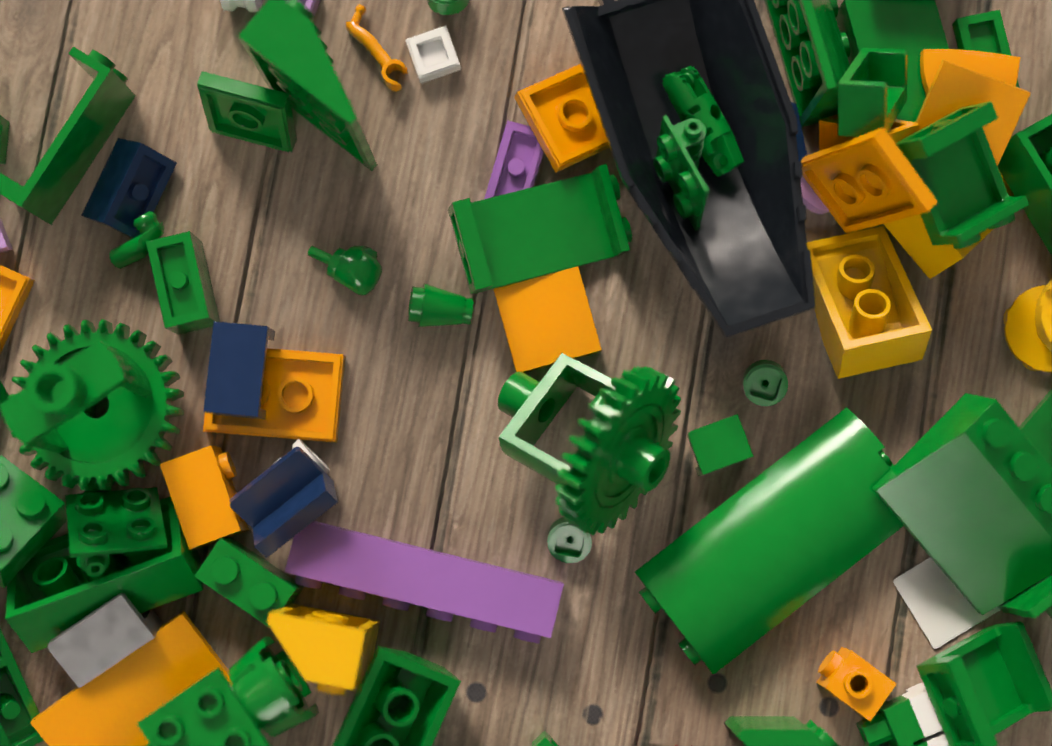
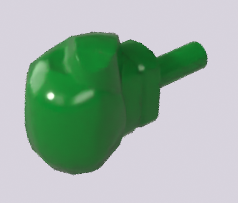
M311 246L308 250V256L328 265L327 275L334 278L335 281L358 295L370 293L377 285L382 274V267L377 260V252L367 246H352L348 250L339 248L333 255L314 246Z

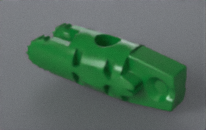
M688 66L681 69L680 72H672L665 75V78H662L663 88L668 94V98L681 122L696 118L705 125L706 137L703 141L701 155L716 176L719 177L740 166L744 159L732 129L694 66Z

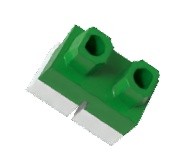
M922 682L906 689L907 693L885 701L871 721L863 718L856 723L866 746H877L887 741L890 746H949Z

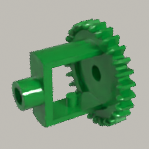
M105 319L99 321L97 331L92 322L82 320L80 334L75 327L69 324L64 325L65 340H61L57 335L50 332L46 336L50 345L48 351L38 345L32 346L33 352L39 359L36 363L23 359L20 361V364L29 372L28 377L13 376L12 381L22 387L23 390L16 394L8 395V399L0 404L2 416L12 432V437L24 444L20 447L19 452L26 456L37 453L30 466L37 470H42L48 466L45 472V478L48 480L57 481L63 475L62 486L74 488L78 480H80V488L84 491H92L97 480L100 490L110 491L114 477L120 486L126 487L130 485L129 470L137 477L144 478L147 474L143 461L145 460L159 466L161 461L154 450L161 448L171 451L173 448L163 436L165 433L179 434L181 430L169 422L172 417L184 415V410L171 405L172 401L184 397V392L180 389L169 388L170 385L180 379V375L175 371L163 372L173 362L172 359L166 354L156 357L161 346L153 340L144 345L147 335L138 329L130 336V327L120 322L113 332L112 323ZM107 397L109 400L108 411L104 416L98 418L96 406L101 399Z
M561 353L541 381L523 372H516L506 380L499 393L498 408L513 418L499 435V443L504 454L557 484L555 490L559 496L556 498V504L559 506V513L569 524L591 535H595L596 532L603 534L607 526L611 529L615 527L618 518L621 520L626 518L629 507L633 509L637 507L640 493L646 495L652 491L665 476L671 459L670 451L667 449L673 445V442L668 439L677 431L678 426L674 424V421L681 414V411L676 409L681 402V397L677 396L679 387L674 385V379L651 367L636 366L631 371H623L621 374L622 378L620 379L610 378ZM578 387L595 396L593 401L588 404L589 409L594 413V418L592 421L578 419V424L584 428V435L582 437L569 436V441L577 447V451L573 454L563 453L562 458L572 465L570 467L534 447V445Z

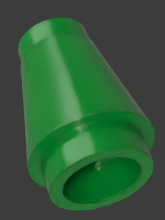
M425 283L423 288L412 286L408 321L418 322V327L470 325L474 300Z

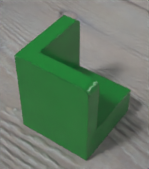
M738 414L697 428L687 434L699 466L695 468L698 476L753 457Z

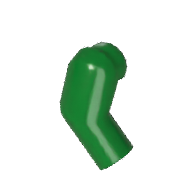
M148 211L134 219V227L140 234L110 251V261L115 267L122 269L145 258L148 255L146 241L162 237L164 234L163 222L159 223L154 212Z

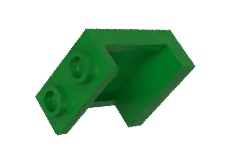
M992 101L961 107L895 143L938 201L928 212L920 214L932 245L953 244L954 249L968 247L981 239V232L988 228L995 229L1011 223L1015 220L1014 213L1029 205L1026 195L1009 196L982 128L998 119Z
M1021 621L990 625L916 666L949 746H996L998 743L995 735L1031 713L1052 710V689L1027 630Z

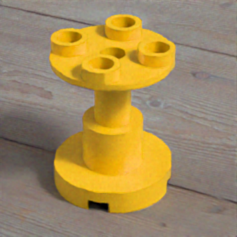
M1051 280L1047 285L1036 286L1020 294L1003 316L1007 345L1013 355L1030 371L1052 373Z

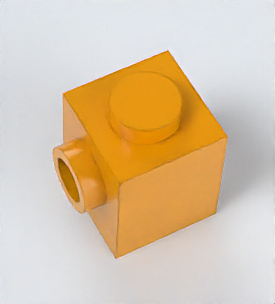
M841 647L838 652L833 650L825 657L818 669L821 676L816 682L868 721L872 720L897 685L855 652L845 647Z

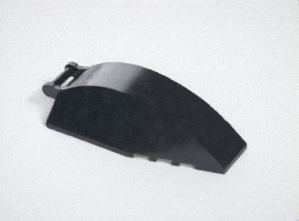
M598 0L600 6H567L562 8L620 178L723 336L728 338L816 308L810 250H807L805 230L807 215L806 205H803L800 178L803 175L802 164L798 159L796 134L798 133L797 118L754 0ZM688 66H694L698 73H700V77L703 78L732 129L744 159L740 166L717 177L701 155L698 171L707 185L709 193L700 228L697 231L694 230L688 218H681L673 201V190L668 181L663 183L659 179L653 165V159L656 158L657 137L660 135L662 117L667 115L672 125L681 122L668 98V94L663 88L662 78H665V75L672 72H680L681 69Z

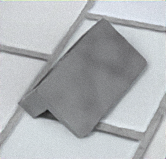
M120 593L53 638L47 645V648L75 684L81 688L155 638L162 620L153 609L141 615L124 593Z

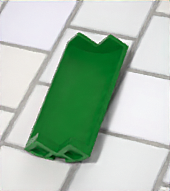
M847 407L635 571V574L645 586L639 591V594L655 614L663 609L684 637L678 645L694 665L702 661L714 675L903 527V524L872 489L894 464L882 451L885 446Z

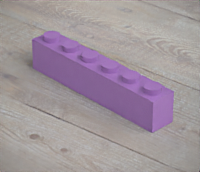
M313 521L294 536L285 573L296 575L295 583L302 586L321 589L323 582L340 586L338 594L365 600L366 593L384 597L382 605L408 611L410 604L427 607L426 616L452 622L454 614L471 618V627L489 632H496L497 625L515 629L513 637L533 643H540L541 636L551 638L564 583L317 521Z

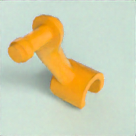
M358 4L351 22L346 21V30L380 64L386 87L391 91H399L402 89L401 84L389 79L388 76L393 71L408 74L407 68L402 61L391 59L375 37L368 30L359 26L363 15H365L366 7Z

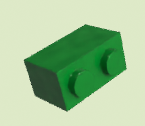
M232 537L220 538L194 576L269 628H271L267 623L269 612L293 604L304 586L296 584L293 578Z

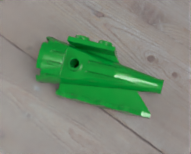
M265 636L230 667L229 676L232 685L218 667L139 721L137 725L149 742L146 746H271L261 732V728L271 737H276L318 714V707L315 703L308 708L305 697L312 692L307 682L284 650L275 655L269 648L275 641Z

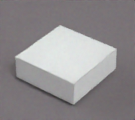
M446 26L405 40L420 83L461 70Z

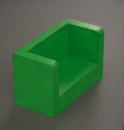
M861 49L838 82L839 136L858 137L883 127L887 133L889 132L907 102L908 53L906 50Z
M190 231L146 241L165 328L179 335L213 327L214 321L220 322L202 241Z

